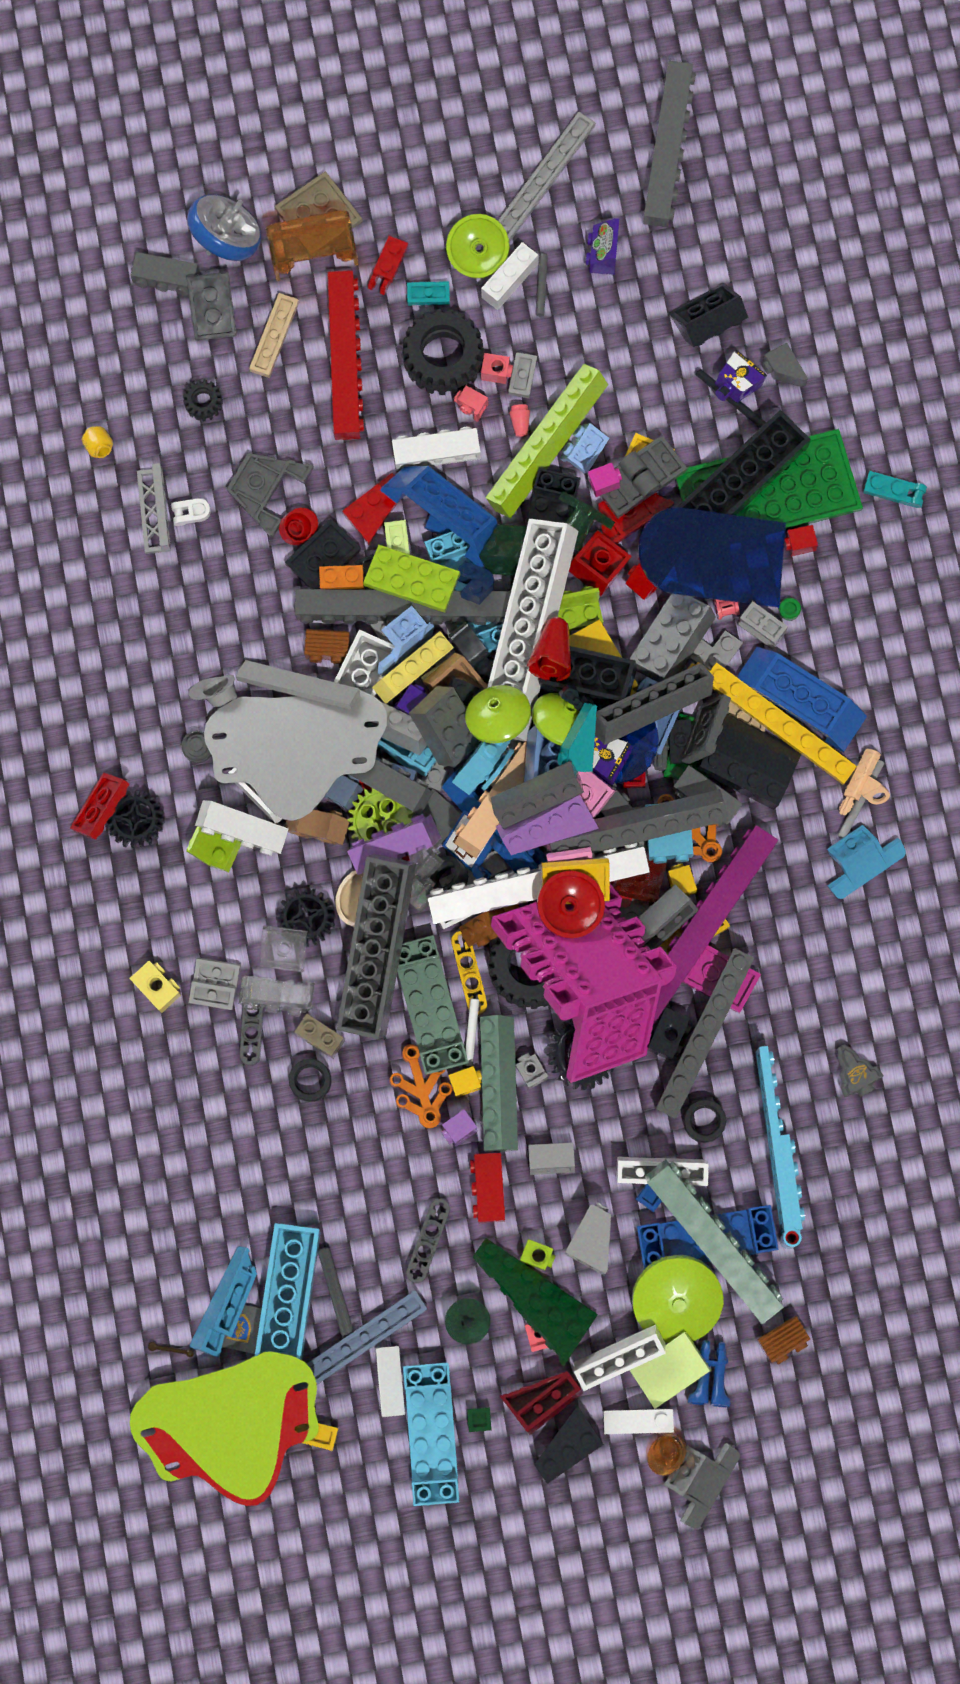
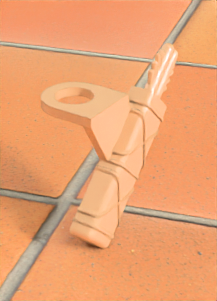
M868 748L864 751L846 787L847 789H845L844 796H846V799L842 801L839 807L841 815H847L851 808H853V800L859 801L861 795L872 804H882L889 799V790L870 777L881 756L878 751ZM877 793L885 794L880 799L873 798V796Z

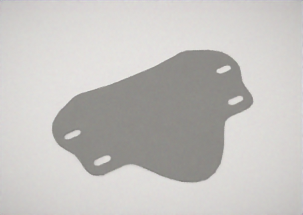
M361 690V694L351 710L299 696L280 698L243 696L236 698L211 715L205 726L204 739L213 758L215 779L221 783H248L254 788L263 803L276 816L291 821L303 818L320 803L338 777L344 774L365 773L373 768L376 760L377 745L387 726L386 709L383 703L376 697ZM368 721L379 722L377 727L366 728L364 726L365 722ZM216 733L227 734L225 739L214 740L212 738L213 734ZM365 757L367 759L366 763L363 764L352 763L354 758ZM235 767L237 769L232 774L222 773L224 768Z

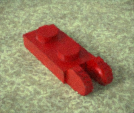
M388 236L369 281V290H373L378 278H381L384 281L380 287V294H386L408 249L407 242Z

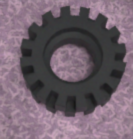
M200 379L196 380L197 383H190V388L186 387V394H183L187 413L189 412L192 418L194 416L195 420L199 421L200 418L202 421H206V418L212 420L213 415L217 417L218 411L222 410L221 404H223L221 392L212 381L208 383L205 379H203V382H200ZM205 393L211 397V402L208 406L199 407L195 404V399L199 394Z

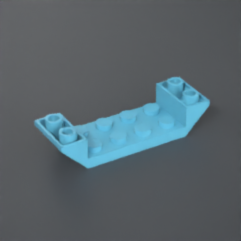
M449 532L424 542L430 562L457 570L465 561L474 564L465 557L470 545L454 532ZM458 581L454 591H461L467 584ZM467 622L489 653L497 650L503 624L496 625L493 622H486V625H475L473 622Z
M449 1363L403 1366L413 1506L459 1503Z

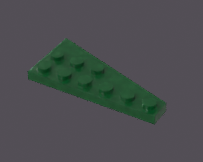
M485 1238L475 1252L474 1260L489 1278H493L498 1283L500 1291L504 1295L509 1296L514 1302L513 1306L535 1332H539L546 1341V1346L550 1350L553 1349L560 1357L559 1361L564 1366L598 1314Z

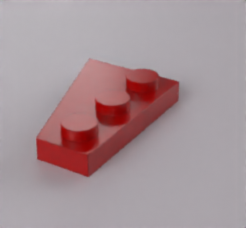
M393 472L342 511L343 515L368 545H370L377 531L381 529L384 521L397 505L396 502L380 491L395 476Z

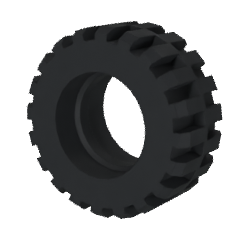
M436 309L434 314L424 313L421 320L416 318L413 321V327H408L406 337L403 338L402 343L405 370L408 371L409 378L412 381H416V386L420 389L426 387L427 392L434 394V391H439V395H446L445 392L451 391V394L458 393V388L463 390L465 386L469 387V382H474L477 379V373L481 372L484 359L483 339H481V333L478 328L474 327V322L471 319L466 321L464 314L459 312L455 315L453 310L447 309V312H441V309ZM437 338H450L462 346L463 356L451 366L437 367L425 360L423 350L428 343Z
M498 937L497 942L492 946L489 956V973L497 993L501 997L503 996L508 1003L516 1004L519 1008L531 1007V1009H537L540 1006H548L549 1003L544 998L545 989L543 985L545 982L535 986H527L518 982L510 970V961L516 951L515 949H507Z

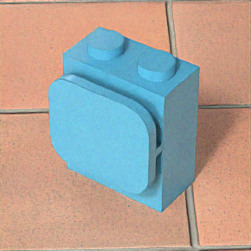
M511 740L503 743H486L481 741L467 758L452 783L470 795L478 784L485 780L481 787L485 791L513 754L514 750L510 748L504 755L506 747Z
M656 804L645 805V807L652 806V805H656ZM692 830L647 840L648 860H653L655 864L666 863L667 859H676V862L689 861V858H693L694 854Z

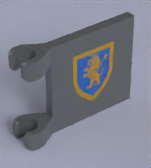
M244 1305L232 1337L224 1336L222 1347L255 1354L262 1308Z

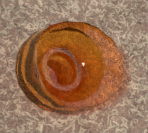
M667 1433L658 1437L652 1443L648 1452V1465L650 1469L656 1474L664 1476L678 1470L684 1462L687 1453L684 1440L676 1433Z

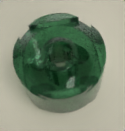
M465 1298L456 1301L449 1307L445 1316V1327L452 1339L461 1344L472 1345L480 1342L485 1338L490 1329L491 1320L489 1312L481 1302L475 1299ZM466 1315L469 1318H474L471 1328H468L467 1325L462 1326L461 1322L464 1321V1316Z

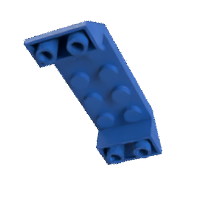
M405 466L380 490L396 503L404 496L409 497L467 542L470 547L465 557L477 566L484 567L505 545L496 518L429 466Z
M757 647L737 676L738 679L761 696L826 736L825 741L843 753L867 718L866 714L850 698L777 652Z
M771 1205L717 1214L726 1227L724 1231L726 1233L731 1232L738 1240L740 1251L745 1249L749 1255H756L779 1250ZM679 1221L637 1226L644 1269L656 1260L672 1255H685L694 1257L704 1263L711 1262Z

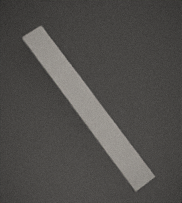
M577 113L498 220L506 230L509 242L596 126V122L582 113Z

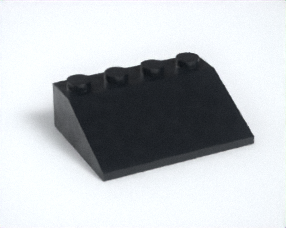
M727 714L722 723V732L718 735L715 743L717 745L713 754L701 759L696 771L774 810L779 806L787 790L801 753L790 745Z

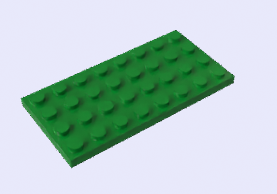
M836 429L809 436L811 439L809 447L698 553L862 511L863 506L840 430ZM729 457L689 467L684 474L676 478L681 501L683 502Z

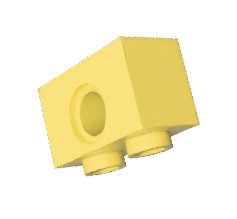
M148 961L129 979L163 1013L181 996L177 991L180 987L172 978L168 981L163 976L165 971L157 962L153 965ZM156 980H160L163 983L162 988L158 991L152 990V983Z

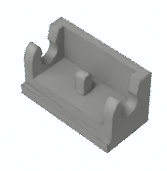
M573 1143L528 1145L530 1175L575 1173Z

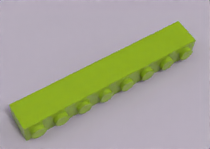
M586 364L581 366L485 498L496 512L511 519L535 485L539 468L547 469L607 388L608 383L600 370Z

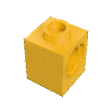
M683 864L672 866L667 874L671 888L676 885L687 896L696 894L697 888L690 866H684Z
M474 1066L448 1075L456 1098L481 1090L482 1075L480 1070L475 1071Z

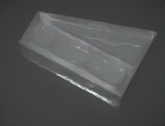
M244 976L241 980L238 1004L244 1005V1009L257 1010V1007L266 1008V1012L279 1013V1010L288 1011L287 1015L301 1016V1013L304 1014L312 1009L315 983L308 982V985L294 983V980H287L285 982L274 980L273 978Z

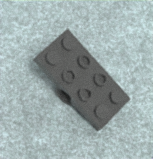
M661 435L640 451H634L625 456L619 465L615 467L619 469L622 476L620 488L600 496L618 519L684 474L688 468L664 436Z

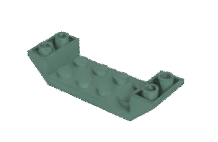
M434 935L403 943L398 965V975L425 1075L468 1064Z

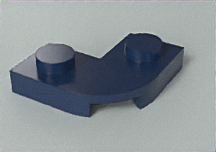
M466 561L457 569V571H460L458 581L467 584L461 590V598L480 605L494 589L493 574L483 567Z

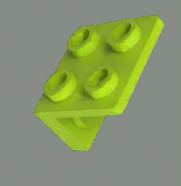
M589 586L582 588L578 592L564 591L558 617L563 618L568 623L569 631L583 629L599 619L603 624L599 604V588Z
M197 826L186 851L206 865L229 873L241 847V842L234 840V842L221 839L222 835L214 833L213 836L201 832L202 828Z

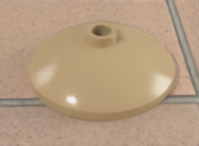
M356 870L351 872L342 881L336 894L337 913L342 921L353 928L363 879V873L357 875Z

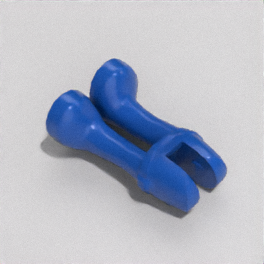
M704 1340L700 1354L709 1367H714L710 1405L729 1408L731 1405L730 1398L725 1394L724 1389L726 1364H728L725 1343L718 1342L717 1359H709L710 1341ZM709 1373L698 1380L697 1388L693 1393L689 1394L687 1403L708 1405Z

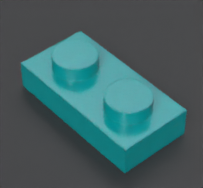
M449 281L407 283L408 306L449 305Z

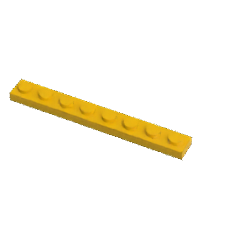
M715 663L709 671L714 676L712 688L715 691L730 697V702L842 785L845 784L857 767L855 764L720 664Z

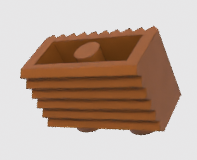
M306 629L304 651L306 659L313 663L331 660L333 664H343L350 649V632Z
M794 1316L756 1341L769 1362L773 1363L776 1361L777 1365L789 1358L787 1355L789 1352L795 1349L798 1353L808 1347L806 1342L810 1340V1337L797 1316Z

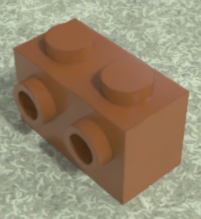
M504 908L486 911L459 927L468 947L477 944L479 948L490 943V940L498 938L491 928L493 916L505 913Z

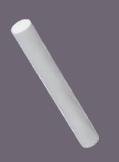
M474 998L470 999L465 1048L468 1064L465 1065L473 1066L479 999Z

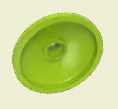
M472 214L460 219L450 230L446 243L447 255L453 267L461 274L470 278H485L493 275L507 260L510 248L508 234L502 224L495 218L484 214ZM478 245L483 246L481 252L476 251Z
M508 685L492 686L479 692L470 701L465 713L466 725L470 733L480 741L503 743L515 738L526 728L531 717V706L526 695L519 689Z
M549 693L541 696L535 702L532 708V719L536 728L545 738L562 746L580 711L562 699L559 693Z

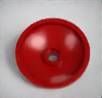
M564 871L552 876L543 885L538 895L537 909L542 923L549 931L563 938H580L592 932L601 922L605 910V899L601 888L590 876L577 871ZM568 902L573 905V909L567 910L565 904Z

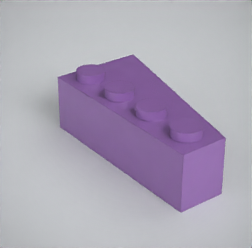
M581 795L566 800L505 829L502 828L501 824L496 826L502 841L511 855L599 829Z
M423 813L411 818V823L404 825L403 822H400L391 827L392 831L384 833V830H381L371 835L373 839L365 841L362 838L351 843L353 847L347 852L357 875L364 873L366 856L379 854L400 859L406 853L412 855L425 847L427 849L434 846L441 839V836L431 814L425 817Z

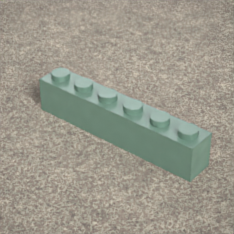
M503 1015L480 1017L484 1151H518L514 1017Z

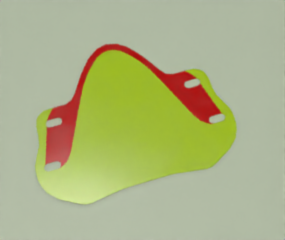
M263 1352L240 1364L189 1380L157 1384L151 1387L136 1403L130 1414L131 1433L135 1442L150 1456L158 1475L163 1480L175 1481L189 1476H198L235 1503L245 1506H256L265 1501L272 1493L279 1477L286 1450L293 1445L312 1440L318 1433L319 1426L315 1412L316 1379L312 1370L304 1361L282 1353ZM308 1383V1388L300 1391L293 1389L295 1384ZM305 1423L309 1424L310 1428L299 1433L295 1431L296 1426ZM154 1428L156 1430V1433L147 1437L141 1435V1431ZM174 1462L180 1464L178 1469L172 1471L165 1470L167 1464Z

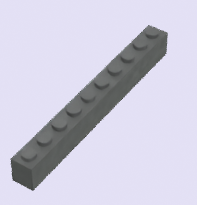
M296 589L295 616L302 623H312L315 620L327 624L334 623L335 621H343L347 624H354L356 621H365L367 624L387 621L389 624L409 607L413 606L425 622H430L433 625H441L443 622H452L454 625H462L464 622L486 625V622H493L496 625H501L504 623L511 591H492L480 605L461 598V591H454L444 613L378 590Z

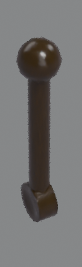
M155 1342L148 1344L150 1351L162 1350L186 1354L187 1357L194 1356V1350L191 1348L184 1350L160 1346Z

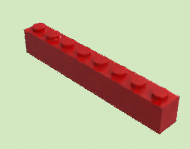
M353 271L328 272L335 440L361 439L360 432H364V419H360L359 411H363V398L359 399V391H363L362 378H358V371H362L361 358H357V351H361V339L356 336V331H360V318H356V311H359V298H355V291H359L358 278H354Z

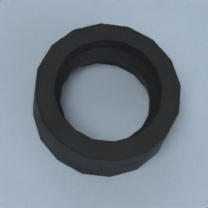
M442 856L432 862L427 869L425 885L429 891L437 889L442 874L448 869L455 868V874L451 882L441 888L444 891L452 889V885L458 883H465L466 886L469 878L468 870L456 858Z
M303 1059L296 1063L289 1074V1086L293 1094L306 1102H315L324 1098L332 1084L331 1074L327 1067L315 1059ZM312 1067L321 1072L323 1084L317 1092L308 1094L298 1087L297 1078L303 1069Z
M707 1099L698 1100L691 1104L685 1112L683 1120L684 1129L689 1137L701 1143L712 1142L719 1138L725 1130L727 1122L722 1107L716 1102ZM701 1108L711 1109L717 1115V1128L710 1134H700L692 1126V1116L695 1111Z

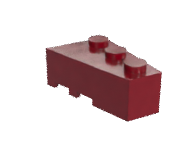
M564 1372L536 1384L522 1387L514 1392L500 1395V1397L526 1432L531 1435L581 1396L583 1391L568 1372Z

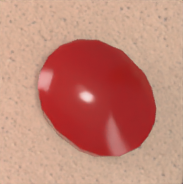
M308 508L292 510L280 521L279 533L281 538L290 545L305 543L317 531V516Z

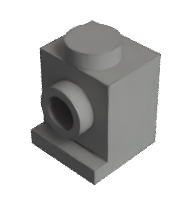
M527 1053L517 1059L519 1063L516 1064V1068L529 1090L548 1079L547 1073L535 1054L530 1056ZM529 1065H533L535 1067V1071L533 1073H529L527 1071V1067Z

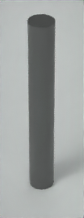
M547 254L539 255L536 316L539 317L545 315Z

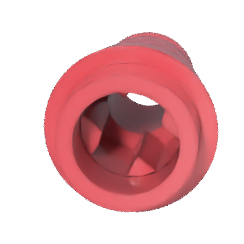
M528 405L511 406L509 414L515 436H528L530 418Z

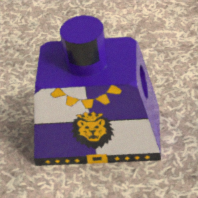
M736 350L718 375L715 384L719 389L715 394L721 401H725L730 397L735 402H739L761 388L767 375Z
M595 736L593 772L610 785H613L633 750L631 744L617 739L604 745Z

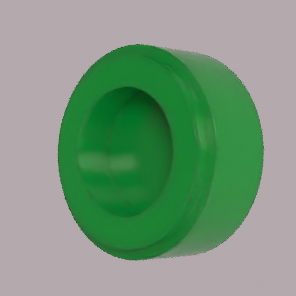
M794 598L784 599L779 606L780 616L787 621L795 620L801 612L800 603Z

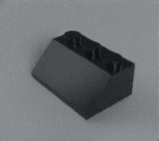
M725 283L669 312L684 340L692 347L704 344L706 340L721 335L728 328L737 326L743 320L749 318L741 296Z

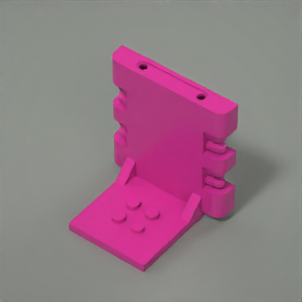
M611 884L610 901H605V910L601 922L592 932L580 938H563L549 931L539 917L537 902L492 917L491 928L506 948L522 952L520 955V965L531 980H538L540 983L545 982L543 985L545 989L544 998L561 1020L571 1018L573 1020L575 1033L566 1076L570 1083L647 1055L661 987L670 983L676 974L677 966L662 947L652 950L648 946L643 947L645 942L641 937L644 936L646 927L638 917L629 920L625 917L619 918L622 914L619 910L622 897ZM565 904L567 910L573 909L572 904Z

